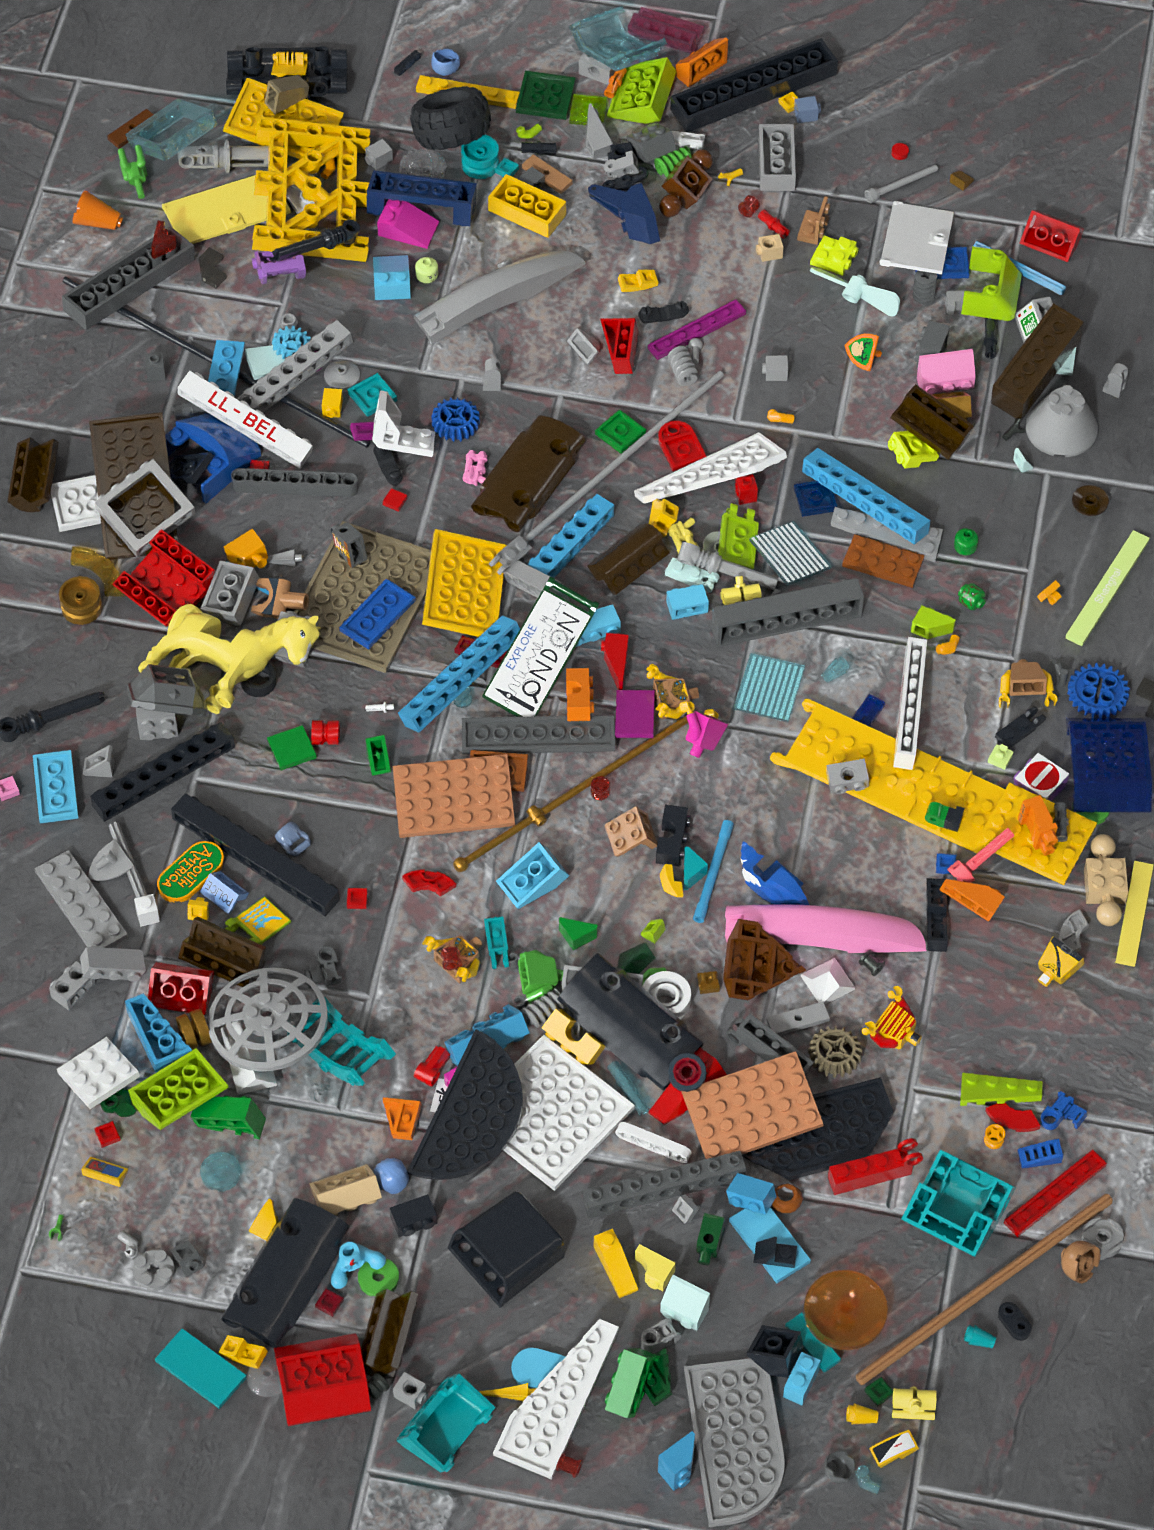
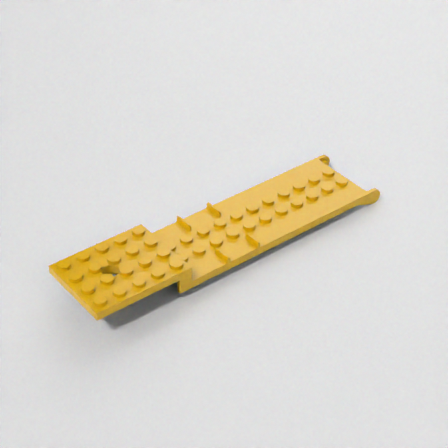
M804 699L802 706L805 711L812 712L786 757L780 752H773L770 756V760L774 764L798 770L828 784L826 765L865 759L869 787L861 791H846V793L975 853L980 852L1005 829L1009 828L1015 836L997 850L995 854L1062 885H1065L1097 825V822L1066 809L1069 820L1067 826L1068 839L1065 842H1057L1054 845L1055 852L1044 856L1041 849H1034L1030 838L1031 833L1026 824L1020 825L1018 821L1022 801L1038 795L1010 782L1006 789H1003L973 775L972 770L970 772L964 771L941 760V756L936 758L917 748L912 770L893 767L895 738L810 699ZM845 776L844 779L851 780L852 777ZM1042 798L1053 820L1055 818V803ZM938 802L955 809L957 806L964 808L958 832L928 823L925 820V814L929 803Z

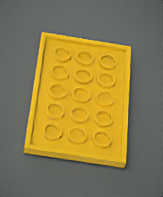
M247 78L224 125L223 132L262 146H269V142L256 141L258 116L340 125L344 113L308 99H303L275 115L265 104L267 85ZM288 145V155L301 159L305 157V153L308 150H315L317 148Z
M435 529L422 625L480 637L499 619L504 573L501 575L497 573L498 569L503 566L499 561L492 567L489 563L507 545Z

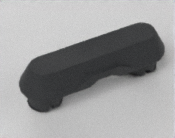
M685 301L660 308L646 306V308H641L638 317L643 323L670 321L685 317L689 312V308Z
M375 445L373 452L388 483L397 486L402 481L403 476L391 451L378 448Z

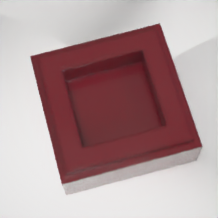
M325 1289L316 1302L315 1308L333 1317L343 1303L344 1298Z

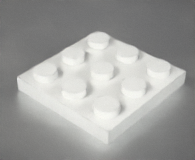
M95 475L52 484L51 497L60 532L101 524L100 514L95 507V502L98 498Z
M107 1037L57 1068L58 1074L89 1109H92L140 1077L139 1071Z

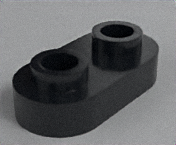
M1012 1302L1001 1304L998 1310V1318L1010 1335L1018 1341L1029 1338L1032 1329L1031 1324L1017 1305ZM1009 1309L1012 1313L1009 1314L1005 1310ZM1018 1326H1023L1025 1329L1020 1330Z

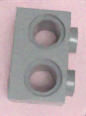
M75 961L72 966L70 965L65 969L59 979H55L51 983L49 988L51 998L67 1010H70L96 982L95 979L83 978L81 964Z

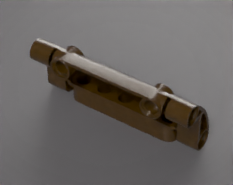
M542 415L537 416L528 430L522 431L484 480L480 487V494L471 505L472 510L481 516L503 518L509 529L514 532H520L529 519L538 515L540 509L575 464V456L585 444V437L574 428L559 420Z

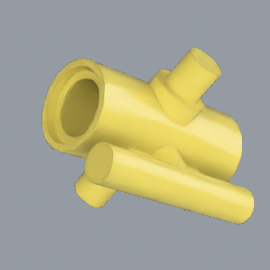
M743 576L735 577V587L723 588L720 592L723 605L761 598L759 583L746 585L743 582Z
M914 1386L910 1389L894 1388L893 1409L903 1410H892V1418L935 1420V1412L933 1411L936 1410V1390H919Z

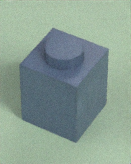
M815 96L795 99L794 112L797 123L818 120V113H821L820 103H817Z

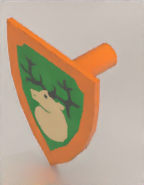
M873 334L857 335L844 345L847 355L857 367L871 371L874 357H881L882 352L876 350L879 336Z

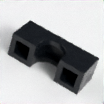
M665 804L662 831L671 832L673 836L669 838L659 837L655 863L672 864V866L679 867L680 859H684L685 848H682V845L687 843L688 832H685V829L690 827L691 821L687 807Z

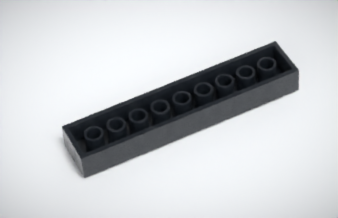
M820 38L671 96L670 110L684 131L690 132L837 75L838 60L823 39Z

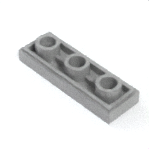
M819 1002L769 1016L766 1021L769 1028L780 1036L829 1022L830 1017L824 1002Z

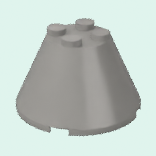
M1064 385L1052 391L1030 410L1026 418V433L1031 443L1040 451L1051 456L1057 454L1072 457L1084 453L1094 444L1098 434V422L1081 393L1070 385Z

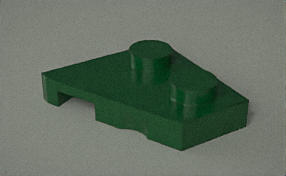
M666 1348L656 1354L660 1356V1359L652 1364L649 1373L653 1375L651 1380L646 1379L643 1388L654 1406L672 1395L669 1352Z

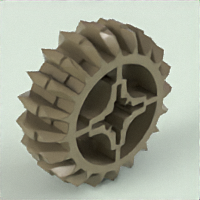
M828 1026L826 1032L820 1029L819 1035L814 1034L813 1040L809 1043L808 1053L809 1059L813 1061L812 1066L813 1068L818 1067L819 1073L825 1071L826 1077L829 1074H833L835 1079L837 1074H840L843 1078L845 1072L850 1075L852 1069L856 1070L861 1062L863 1052L861 1042H858L857 1036H852V1031L846 1033L844 1027L838 1030L837 1026H835L834 1030H831ZM845 1046L849 1048L851 1055L847 1054V1051L844 1049ZM820 1048L824 1050L825 1058L821 1055Z

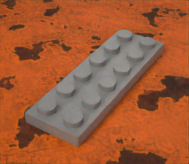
M69 850L35 868L36 874L87 947L111 948L128 938L124 928Z

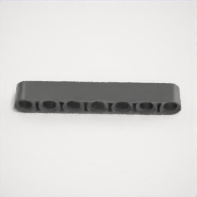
M238 468L231 473L232 487L234 491L240 493L352 497L358 493L357 476L347 472Z

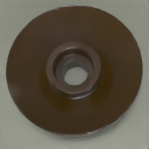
M1085 485L1075 490L1072 495V504L1079 513L1086 516H1096L1107 509L1109 498L1103 489L1093 485Z

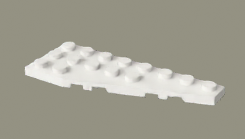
M758 432L634 490L635 497L642 503H648L655 499L670 497L763 471L766 467L778 464L781 460L787 458L786 451Z
M601 1319L595 1323L575 1348L568 1352V1355L562 1362L555 1366L538 1385L536 1390L510 1415L495 1447L493 1456L552 1480L619 1331L618 1326Z

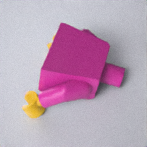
M681 702V712H687L688 714L686 717L689 729L686 740L693 743L689 754L700 758L704 749L711 751L715 749L728 724L719 720V714L713 709L705 710L704 714L697 711L693 713L695 709L693 702Z

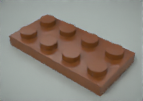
M854 534L842 567L913 588L925 555Z

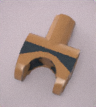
M261 578L257 580L256 586L269 591V597L263 604L252 606V613L270 619H278L280 612H286L287 608L306 610L308 608L309 595L306 593L290 592V581L277 578Z

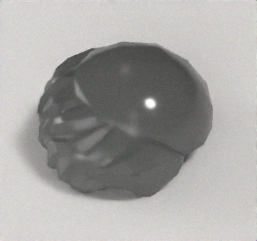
M838 1450L826 1457L824 1469L827 1477L832 1482L841 1484L851 1480L853 1473H855L856 1463L854 1458L848 1455L846 1451Z

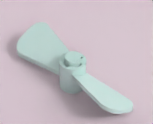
M816 267L810 269V272L845 286L846 288L842 296L852 303H857L862 298L888 316H895L899 311L900 299L896 293L869 286L866 279L861 275L852 276L848 282L823 269Z

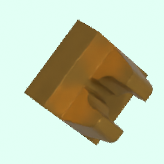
M717 971L697 973L700 994L720 992Z

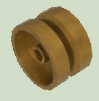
M83 576L73 577L65 581L60 587L59 598L62 614L67 621L73 624L84 625L93 622L99 617L103 607L99 586L94 580Z

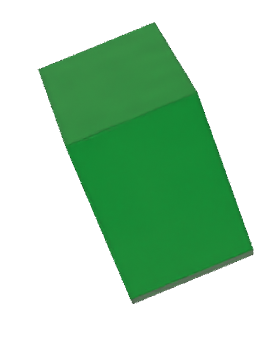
M385 735L365 738L366 754L372 776L391 772Z
M559 917V931L573 951L597 938L598 925Z

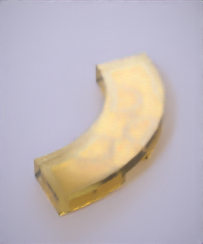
M72 546L71 565L81 566L93 571L104 585L105 596L124 597V594L112 585L120 574L109 559H105V556L95 553L94 550Z

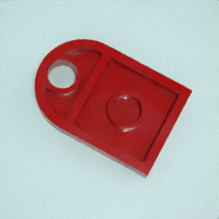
M670 421L660 428L658 442L673 472L707 457L694 430L687 423ZM673 428L676 429L677 432L671 433L668 430Z

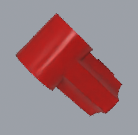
M436 1046L426 1061L421 1062L417 1066L414 1078L433 1087L440 1076V1071L449 1060L450 1053L445 1048Z

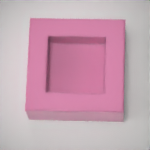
M13 776L0 780L1 801L20 795Z

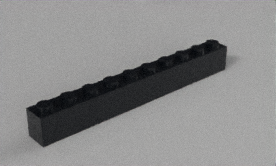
M185 793L171 808L174 821L204 840L217 844L223 852L326 917L340 901L339 890L335 885L326 883L318 874H312L302 864L293 862L288 855H282L272 845L263 843L258 836L249 834L242 826L235 825L226 816L216 813L212 807L200 803L196 797H191Z

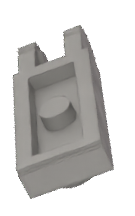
M518 535L490 561L489 565L491 567L495 566L499 561L503 566L498 569L497 573L501 575L517 560L519 561L532 547Z

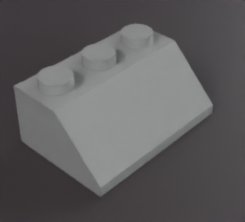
M219 561L201 606V611L217 617L223 623L241 627L256 589V582L260 579L255 569L249 566Z

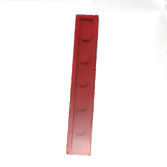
M1092 1149L1004 1220V1224L1019 1237L1105 1168L1107 1163Z

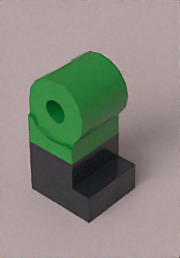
M931 802L928 805L925 820L938 827L958 832L964 808L957 806L955 809L938 802Z

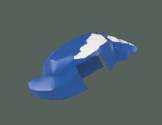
M746 842L742 843L741 863L745 883L758 896L770 904L809 905L805 894L800 888L804 884L777 860L763 872L756 864L764 856L758 854Z

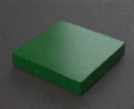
M620 409L595 430L596 436L621 454L646 433V429Z
M303 725L267 737V742L281 771L317 758Z

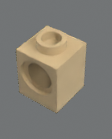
M779 234L759 237L756 253L760 255L762 262L783 258V244Z

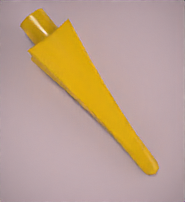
M528 1383L479 1392L483 1396L524 1401L536 1388H528Z

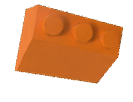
M714 39L696 52H692L685 59L680 60L676 64L675 76L687 87H691L727 63L728 39Z

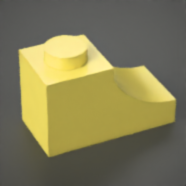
M639 1244L635 1250V1260L641 1263L646 1271L645 1282L652 1289L664 1291L672 1275L675 1273L676 1263Z

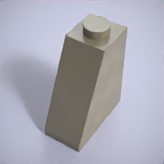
M299 75L270 80L267 85L265 104L276 115L307 98L309 85Z

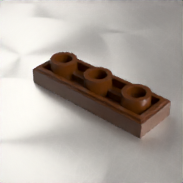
M145 109L107 135V138L120 149L158 123V118L148 109Z

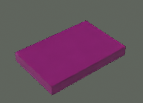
M616 690L615 738H653L654 690Z

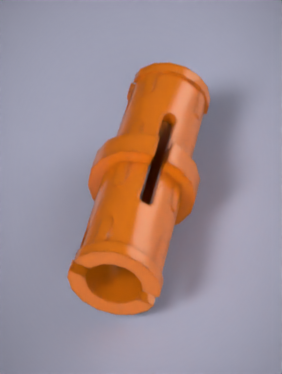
M618 65L613 76L609 78V84L604 91L606 97L613 98L618 87H621L622 79L627 72L624 66Z

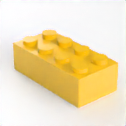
M506 174L488 196V211L549 238L566 216V201Z

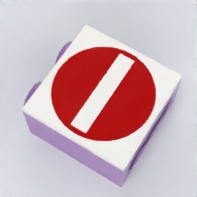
M1037 753L1033 759L1030 758L1022 771L1016 773L1013 780L1014 785L1038 796L1041 795L1042 798L1052 802L1067 785L1069 773Z

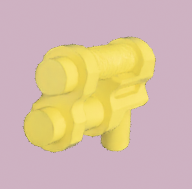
M689 518L683 524L679 521L668 530L676 545L678 554L682 541L698 546L697 542L693 540L692 531L688 530L695 524L693 518Z

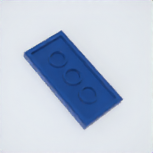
M386 578L339 627V631L369 650L416 601V597Z

